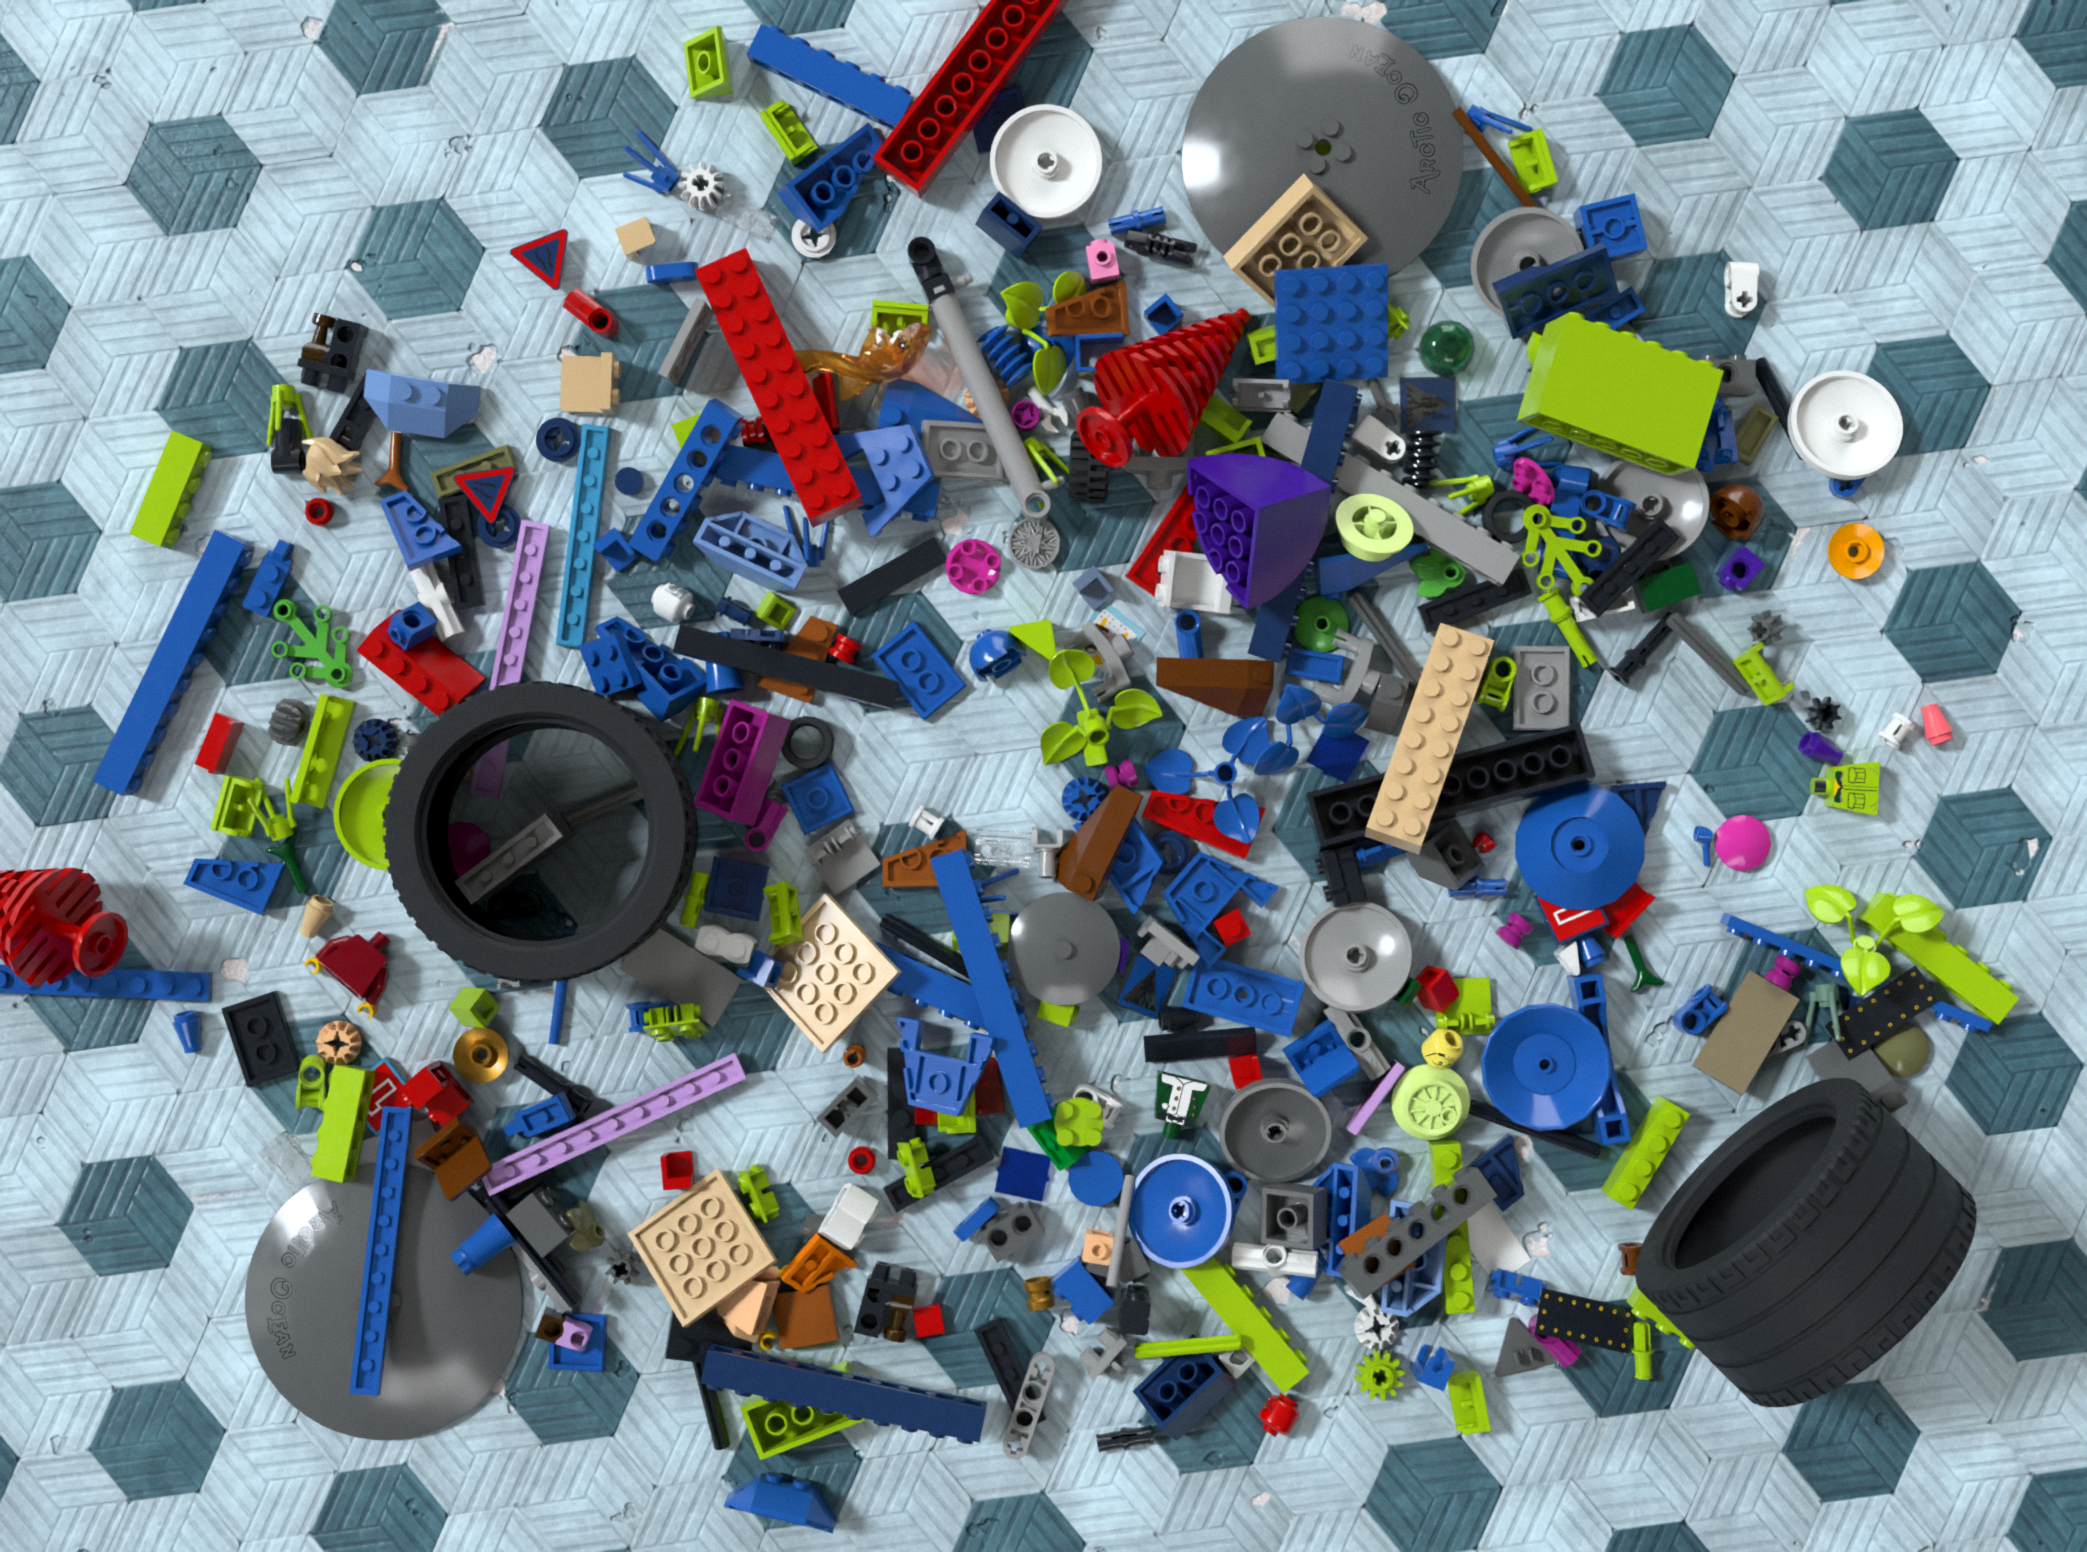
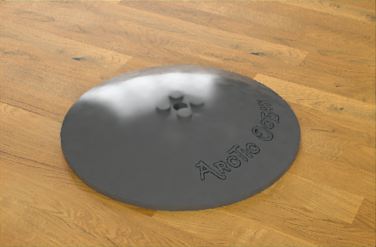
M1310 17L1275 25L1259 32L1233 49L1207 77L1195 98L1185 126L1182 145L1183 178L1189 204L1205 236L1214 248L1224 256L1304 173L1368 237L1343 265L1387 263L1388 278L1411 264L1427 249L1440 232L1454 205L1463 168L1461 125L1452 114L1456 110L1444 82L1431 64L1404 40L1384 29L1369 23L1340 17ZM1325 142L1330 145L1331 152L1328 155L1321 156L1315 151L1316 145Z
M376 1163L358 1165L355 1179L351 1182L341 1183L320 1178L295 1194L279 1209L265 1228L251 1258L245 1288V1314L251 1343L260 1365L279 1393L292 1406L320 1425L342 1434L371 1440H398L424 1435L447 1426L473 1409L491 1391L508 1366L517 1345L523 1316V1287L520 1269L512 1246L489 1260L481 1268H476L471 1274L466 1276L450 1255L461 1247L460 1244L482 1226L491 1215L488 1214L485 1209L486 1207L468 1190L458 1199L451 1202L446 1199L435 1173L407 1165L381 1395L349 1394Z

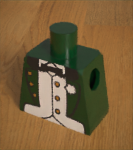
M1157 1070L1154 1116L1156 1119L1165 1121L1162 1132L1163 1137L1178 1140L1181 1125L1194 1127L1211 1085L1209 1082Z

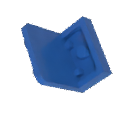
M1329 1019L1282 1049L1314 1098L1329 1093L1332 1088L1344 1080L1352 1078L1361 1069L1360 1064L1345 1045Z

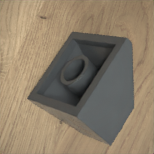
M1456 819L1425 837L1419 855L1409 851L1404 853L1419 877L1453 891L1459 889L1485 867V864Z

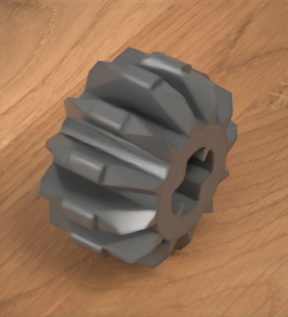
M283 698L276 705L269 721L268 733L270 734V739L284 746L296 747L304 739L305 733L308 732L307 728L311 717L309 705L296 699Z

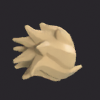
M316 437L302 441V444L311 445L307 453L306 469L302 472L310 485L319 489L322 493H326L328 486L334 489L339 496L343 495L342 487L355 490L354 486L348 481L355 483L356 480L350 475L362 472V468H357L361 467V464L351 461L358 457L360 452L345 450L328 437Z

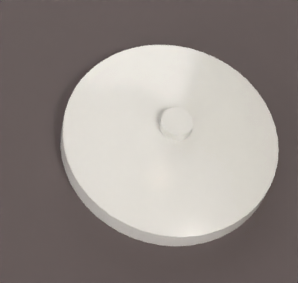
M1042 104L1030 106L1012 115L997 132L990 152V172L997 192L1000 191L1034 219H1057L1077 211L1094 193L1102 170V152L1098 138L1091 126L1075 112L1057 105Z
M1831 371L1810 380L1795 396L1788 413V432L1796 452L1811 468L1832 478L1855 480L1878 472L1894 457L1902 440L1903 422L1896 401L1880 383L1866 375L1853 371Z

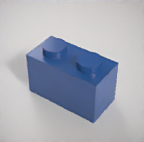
M1079 1255L1053 1276L1054 1286L1052 1288L1061 1300L1066 1298L1073 1307L1070 1310L1080 1322L1085 1320L1090 1325L1115 1304L1113 1295L1094 1273L1088 1272L1085 1262Z

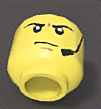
M1440 1028L1435 1030L1423 1042L1421 1051L1424 1059L1430 1066L1444 1070L1451 1067L1463 1054V1044L1461 1037L1455 1031Z

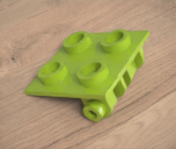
M1490 977L1452 979L1459 991V996L1444 1013L1435 1011L1436 1030L1444 1028V1030L1449 1029L1455 1031L1458 1035L1491 1033L1492 1026L1495 1025V1018L1491 1013Z
M695 1003L680 1005V1013L678 1005H674L675 1022H672L669 1006L665 1007V1013L663 1007L651 1008L648 1012H644L645 1024L649 1023V1026H643V1030L653 1039H657V1042H670L674 1040L675 1036L685 1035V1038H698L702 1036V1033L709 1032L705 1024L700 1019H697V1016H701L702 1012L701 1006L695 1005Z

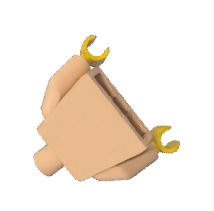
M788 1265L783 1266L781 1269H778L777 1266H771L718 1305L717 1313L724 1318V1322L733 1336L752 1343L758 1341L764 1350L772 1349V1344L765 1342L764 1339L767 1337L776 1339L777 1336L773 1330H766L780 1285V1282L776 1281V1279L781 1278L780 1274Z

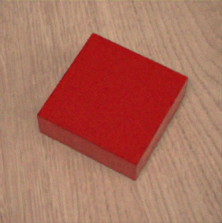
M940 1303L913 1308L917 1338L945 1333Z

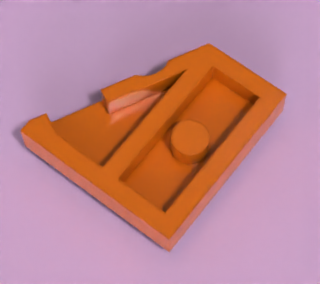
M816 1232L780 1276L783 1281L803 1294L815 1288L817 1284L825 1283L835 1278L834 1273L846 1267H849V1269L854 1268L857 1262Z

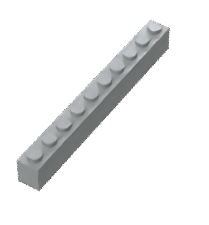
M1277 412L1261 438L1262 446L1288 463L1300 467L1311 426H1308L1306 429L1297 424L1299 420L1290 413L1284 412L1282 415ZM1343 445L1342 449L1347 450V448ZM1346 453L1343 466H1337L1334 477L1339 478L1336 487L1337 492L1347 498L1357 494H1375L1394 501L1409 515L1413 524V537L1423 543H1427L1428 546L1492 582L1494 585L1501 587L1520 558V555L1515 553L1517 549L1513 545L1505 541L1498 543L1491 538L1492 534L1486 529L1479 526L1477 529L1466 524L1468 519L1456 512H1453L1451 515L1444 511V505L1437 500L1422 498L1418 495L1420 492L1418 489L1407 483L1402 486L1395 482V476L1383 469L1377 471L1370 467L1371 462L1360 455L1353 457Z

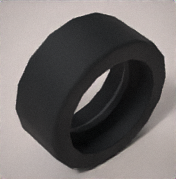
M1507 490L1500 492L1489 499L1483 508L1481 517L1483 528L1492 534L1491 538L1498 543L1502 541L1509 544L1519 543L1527 538L1528 530L1523 526L1516 533L1507 534L1501 532L1493 521L1494 510L1505 501L1518 503L1524 511L1529 506L1535 504L1529 496L1521 491ZM1537 513L1533 516V522L1535 524H1537Z
M802 716L793 719L781 749L783 756L790 764L797 768L812 769L821 766L830 758L834 749L832 730L825 722L816 717ZM811 726L822 734L824 740L823 749L815 758L802 759L792 750L791 737L801 727Z

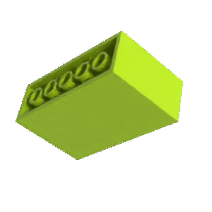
M1569 312L1545 325L1516 421L1662 474L1673 476L1695 469L1724 371L1715 368V364L1710 361L1690 359L1689 354L1677 350L1671 352L1663 349V345L1658 342L1641 341L1637 339V335L1631 332H1617L1611 330L1609 324L1603 322L1592 323L1585 320V316L1582 314Z

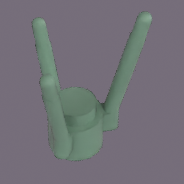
M1815 984V991L1809 992L1810 1002L1805 1022L1806 1038L1801 1044L1803 1048H1806L1808 1044L1816 1001L1819 1002V1007H1830L1835 1039L1838 1042L1841 1041L1838 1016L1844 1010L1838 984Z

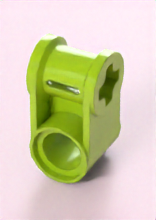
M1496 657L1489 662L1476 695V704L1484 703L1497 707L1500 712L1505 710L1517 670L1516 664L1512 659ZM1501 661L1505 662L1508 666V672L1504 677H1499L1495 672L1496 665ZM1488 693L1498 696V699L1488 696Z
M309 1055L301 1062L295 1110H300L301 1107L319 1108L322 1111L323 1102L326 1098V1062L318 1055ZM309 1067H316L320 1073L309 1075L305 1070Z

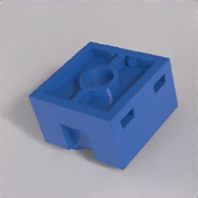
M1635 193L1579 206L1573 213L1576 231H1582L1584 250L1603 242L1607 248L1610 262L1639 256L1648 248Z

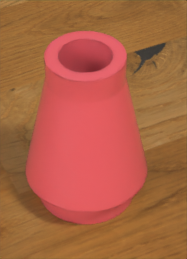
M1937 703L1920 708L1923 715L1926 741L1929 740L1931 746L1953 740L1952 732L1954 731Z

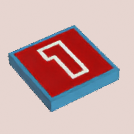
M385 1057L370 1069L375 1070L376 1073L366 1124L376 1136L380 1134L383 1106L412 1108L404 1101L402 1097L403 1092L399 1089L407 1081L388 1057Z

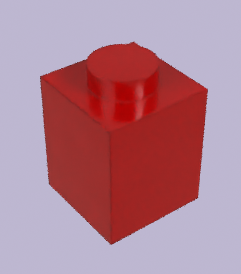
M1237 907L1212 920L1226 947L1251 934Z

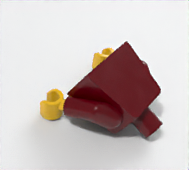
M380 931L368 942L359 934L353 937L346 935L329 940L316 953V957L309 958L304 963L305 966H309L315 962L316 970L312 974L325 970L361 1002L365 999L366 1001L357 1008V1013L359 1014L364 1007H367L370 1010V1015L367 1019H370L377 1013V1004L387 987L390 972L387 967L388 959L381 952L391 941Z

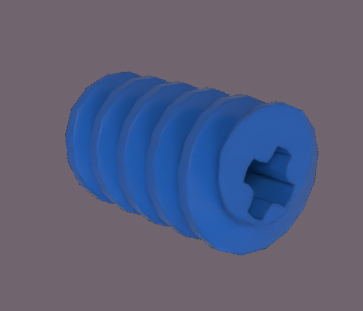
M1006 324L989 330L977 342H984L981 347L983 352L991 351L988 355L989 361L997 360L994 368L995 370L1004 369L1000 377L1002 380L1010 378L1006 386L1011 388L1031 374L1029 370L1033 366V361L1023 362L1028 354L1027 352L1017 353L1021 343L1013 345L1010 343L1015 334H1004L1009 327Z

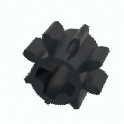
M1818 697L1812 698L1814 705L1804 708L1808 712L1809 717L1805 722H1813L1816 731L1821 730L1823 724L1828 730L1834 729L1832 722L1842 719L1837 711L1840 708V704H1831V697H1824L1822 703ZM1820 709H1823V712L1827 713L1826 718H1823V715L1819 714Z

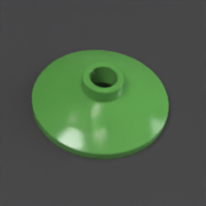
M1314 597L1299 606L1295 613L1300 614L1296 630H1293L1297 641L1304 648L1311 651L1328 652L1337 648V646L1331 645L1333 638L1344 641V638L1335 635L1338 628L1348 632L1349 627L1347 614L1338 602L1326 600L1325 597ZM1319 619L1326 621L1327 626L1325 629L1317 627Z

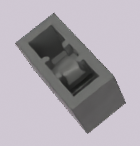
M858 1075L819 1113L816 1119L837 1138L876 1099L878 1093Z

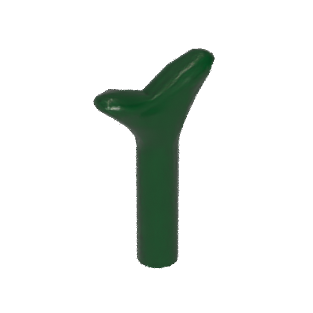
M294 833L287 837L280 847H270L266 849V853L276 855L284 860L296 889L301 894L308 891L309 888L294 856L297 833Z
M1631 934L1623 937L1637 972L1630 992L1635 993L1644 985H1664L1665 982L1654 976L1647 969L1634 935Z

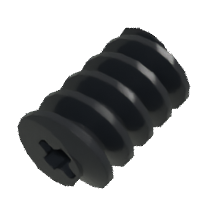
M1417 429L1406 434V439L1412 443L1406 444L1405 448L1411 454L1404 456V462L1410 465L1403 468V473L1409 476L1402 479V484L1407 483L1416 489L1422 490L1437 489V487L1429 484L1430 481L1438 479V476L1430 473L1431 470L1439 468V465L1431 462V460L1440 457V454L1432 451V448L1441 446V443L1433 440V437L1442 435V431Z

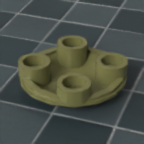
M1904 1023L1871 1045L1872 1052L1888 1073L1896 1077H1907L1917 1073L1925 1065L1929 1055V1045L1926 1036L1922 1030L1910 1023Z

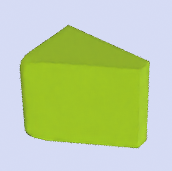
M768 591L754 615L774 628L784 630L795 613L796 608Z

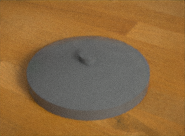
M1072 892L1051 893L1031 902L1016 918L1008 939L1009 964L1019 984L1035 998L1055 1005L1078 1004L1099 994L1113 978L1120 958V939L1110 915L1097 902H1092Z
M1266 1078L1244 1086L1228 1100L1220 1116L1218 1132L1223 1154L1231 1166L1238 1172L1256 1181L1281 1183L1307 1174L1321 1162L1330 1145L1332 1128L1329 1113L1323 1100L1320 1097L1314 1098L1306 1085L1287 1078Z

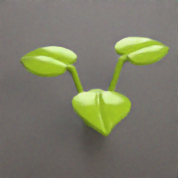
M1066 271L1059 275L1054 282L1053 299L1056 304L1086 294V285L1082 273ZM1029 281L1020 282L1000 293L1007 305L1005 320L1009 326L1022 329L1023 334L1029 335L1043 345L1044 349L1037 350L1034 355L1033 374L1040 393L1045 396L1063 378L1066 370V358L1060 347L1052 346L1050 348V344L1031 331V328L1038 324L1040 312H1046V308L1049 306L1041 307L1043 292L1037 283Z
M1065 649L1059 651L1053 656L1049 664L1050 680L1057 688L1062 690L1068 689L1075 684L1087 717L1083 722V728L1080 725L1072 727L1070 723L1061 721L1053 723L1044 729L1040 737L1044 765L1047 766L1060 762L1076 754L1085 746L1087 741L1092 746L1104 745L1109 740L1108 730L1112 728L1111 720L1119 728L1132 729L1152 719L1162 717V711L1158 703L1150 694L1143 690H1124L1116 695L1115 706L1109 708L1105 722L1102 716L1091 713L1080 682H1085L1093 676L1096 669L1094 659L1090 654L1081 650Z
M1825 884L1811 887L1804 892L1810 913L1820 922L1837 924L1843 921L1844 917L1847 919L1850 933L1849 942L1853 946L1843 953L1840 964L1848 983L1860 997L1865 996L1869 991L1881 985L1889 977V962L1883 955L1875 951L1880 948L1882 941L1897 923L1900 922L1902 929L1907 933L1922 934L1935 928L1941 922L1944 911L1939 905L1923 896L1916 894L1900 896L1892 907V911L1897 917L1889 923L1879 938L1874 941L1872 937L1867 935L1856 937L1853 917L1849 912L1856 908L1857 903L1849 891L1836 885Z

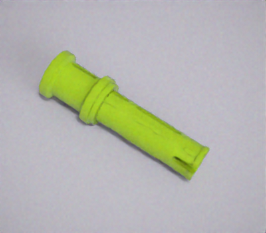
M1557 585L1538 596L1537 600L1543 603L1550 614V622H1553V624L1557 623L1580 661L1582 668H1585L1589 663L1591 665L1599 658L1593 652L1572 617L1573 609L1571 605L1567 606L1559 593L1560 587Z

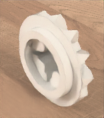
M798 219L792 229V242L796 250L807 258L819 259L821 256L829 254L836 244V230L833 223L820 232L817 231L819 234L822 233V237L818 238V243L815 247L811 239H806L807 236L811 235L812 228Z
M1377 1304V1309L1375 1310L1365 1307L1358 1313L1354 1323V1330L1361 1344L1370 1349L1383 1350L1384 1347L1393 1344L1396 1336L1399 1335V1322L1396 1315L1381 1312V1305ZM1374 1317H1376L1380 1325H1387L1380 1330L1379 1338L1374 1331L1368 1330L1374 1326Z

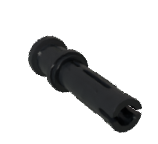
M1668 611L1634 649L1626 650L1624 658L1615 667L1608 669L1609 674L1619 684L1627 687L1630 684L1629 680L1639 669L1643 670L1646 667V660L1673 632L1666 624V620L1673 613ZM1663 629V632L1649 645L1650 641ZM1630 664V667L1624 672V669Z
M525 1054L517 1060L518 1064L515 1063L514 1070L523 1074L554 1096L565 1092L577 1118L581 1119L592 1105L593 1097H586L576 1090L575 1085L568 1082L565 1084L530 1060Z

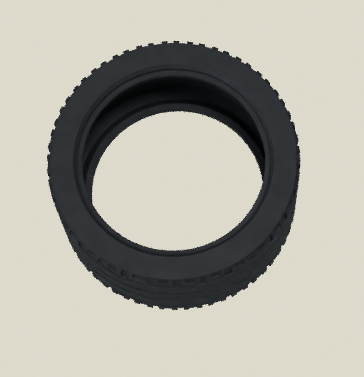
M526 681V683L522 684L514 682L495 686L494 690L489 691L486 689L480 691L478 694L465 698L466 702L462 704L456 703L445 713L438 716L439 720L431 722L427 726L428 728L416 738L418 742L415 746H410L404 760L400 762L399 767L401 769L398 774L394 775V782L388 793L390 800L389 804L385 805L386 815L385 821H383V828H386V835L383 836L386 850L384 854L385 859L389 860L390 866L387 869L388 873L391 874L393 888L398 890L400 894L398 899L404 905L409 918H414L416 921L415 926L426 935V938L430 942L434 941L437 943V948L451 956L450 958L453 960H460L464 962V966L479 971V973L484 975L489 973L494 978L513 982L520 980L524 981V983H549L550 981L558 982L577 978L600 970L634 951L654 935L666 922L668 916L674 911L684 894L683 891L687 887L693 870L698 836H696V829H698L696 807L694 806V798L688 779L685 777L684 770L676 756L658 733L631 711L601 694L579 686L560 682L552 683L550 681ZM541 729H566L586 733L609 747L624 762L635 778L643 795L648 817L647 852L639 877L630 893L600 923L583 932L563 936L534 935L516 930L494 919L478 904L471 905L455 884V881L459 878L453 866L448 842V825L453 800L461 782L472 766L485 753L501 742L522 733Z
M1850 1078L1825 1079L1796 1090L1760 1112L1726 1139L1695 1169L1665 1205L1646 1235L1636 1262V1284L1638 1289L1752 1403L1765 1407L1793 1406L1822 1396L1866 1370L1899 1343L1924 1318L1946 1291L1967 1256L1976 1229V1204L1972 1195L1859 1082Z

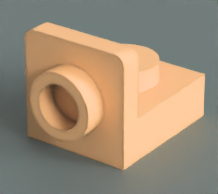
M1086 1228L1082 1260L1088 1263L1108 1266L1114 1242V1232Z

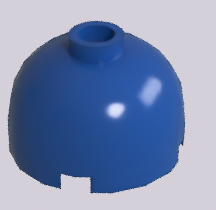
M986 629L977 635V640L972 644L969 652V662L978 681L987 682V676L994 675L998 679L1013 671L1022 663L1021 655L1026 657L1027 654L1017 637L1008 631Z

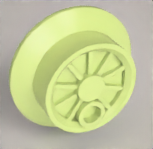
M1375 494L1353 495L1341 502L1335 514V523L1343 546L1349 553L1362 560H1385L1393 553L1403 550L1410 543L1413 536V524L1407 512L1397 503L1383 496Z
M1422 1064L1408 1070L1399 1078L1392 1092L1391 1107L1397 1123L1405 1132L1419 1139L1437 1140L1451 1135L1464 1123L1470 1108V1095L1464 1080L1454 1070L1450 1068L1439 1070L1429 1064Z

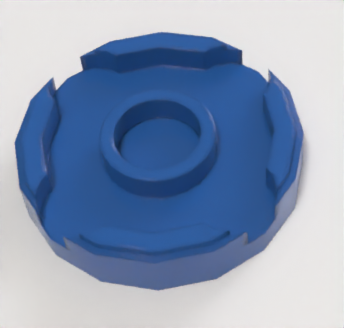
M1090 1150L1076 1163L1071 1165L1068 1183L1071 1192L1080 1202L1088 1206H1102L1109 1204L1119 1195L1123 1187L1124 1175L1120 1163L1113 1155L1100 1150Z

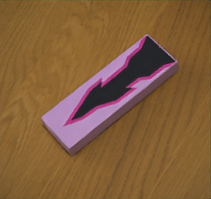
M1395 1059L1389 1064L1391 1068L1380 1076L1345 1124V1128L1355 1136L1359 1134L1404 1072L1405 1067Z

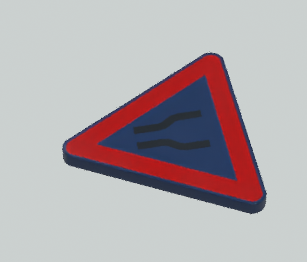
M561 229L512 248L510 254L553 290H559L569 233L566 229Z
M510 466L458 474L453 477V480L488 523L494 524L514 477L515 468Z

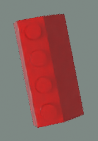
M401 609L396 610L376 626L356 650L437 716L443 712L445 713L456 703L462 704L466 702L465 698L473 696L487 679L433 635L431 638L404 651L398 643L391 639L390 634L387 632L393 615L402 611Z

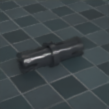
M1151 1425L1126 1430V1427L1120 1428L1121 1431L1096 1434L1099 1453L1124 1448L1125 1451L1130 1450L1129 1447L1154 1443Z

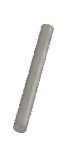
M1125 1175L1106 1282V1286L1110 1288H1117L1135 1183V1176Z

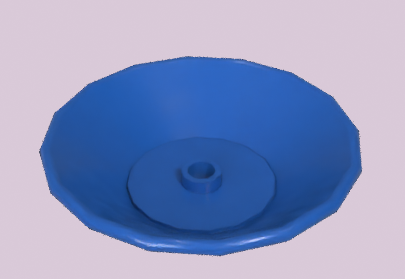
M1585 784L1542 795L1526 809L1516 831L1515 859L1524 881L1542 900L1565 910H1594L1615 902L1634 885L1645 859V835L1635 811L1618 794L1595 784ZM1578 840L1585 843V848L1581 851L1574 848V843Z
M1555 1003L1527 1005L1505 1016L1488 1035L1481 1057L1483 1085L1493 1105L1512 1122L1537 1131L1566 1129L1588 1118L1603 1101L1612 1076L1610 1050L1598 1027L1579 1011ZM1547 1059L1550 1063L1549 1066L1541 1068L1539 1066L1541 1060Z

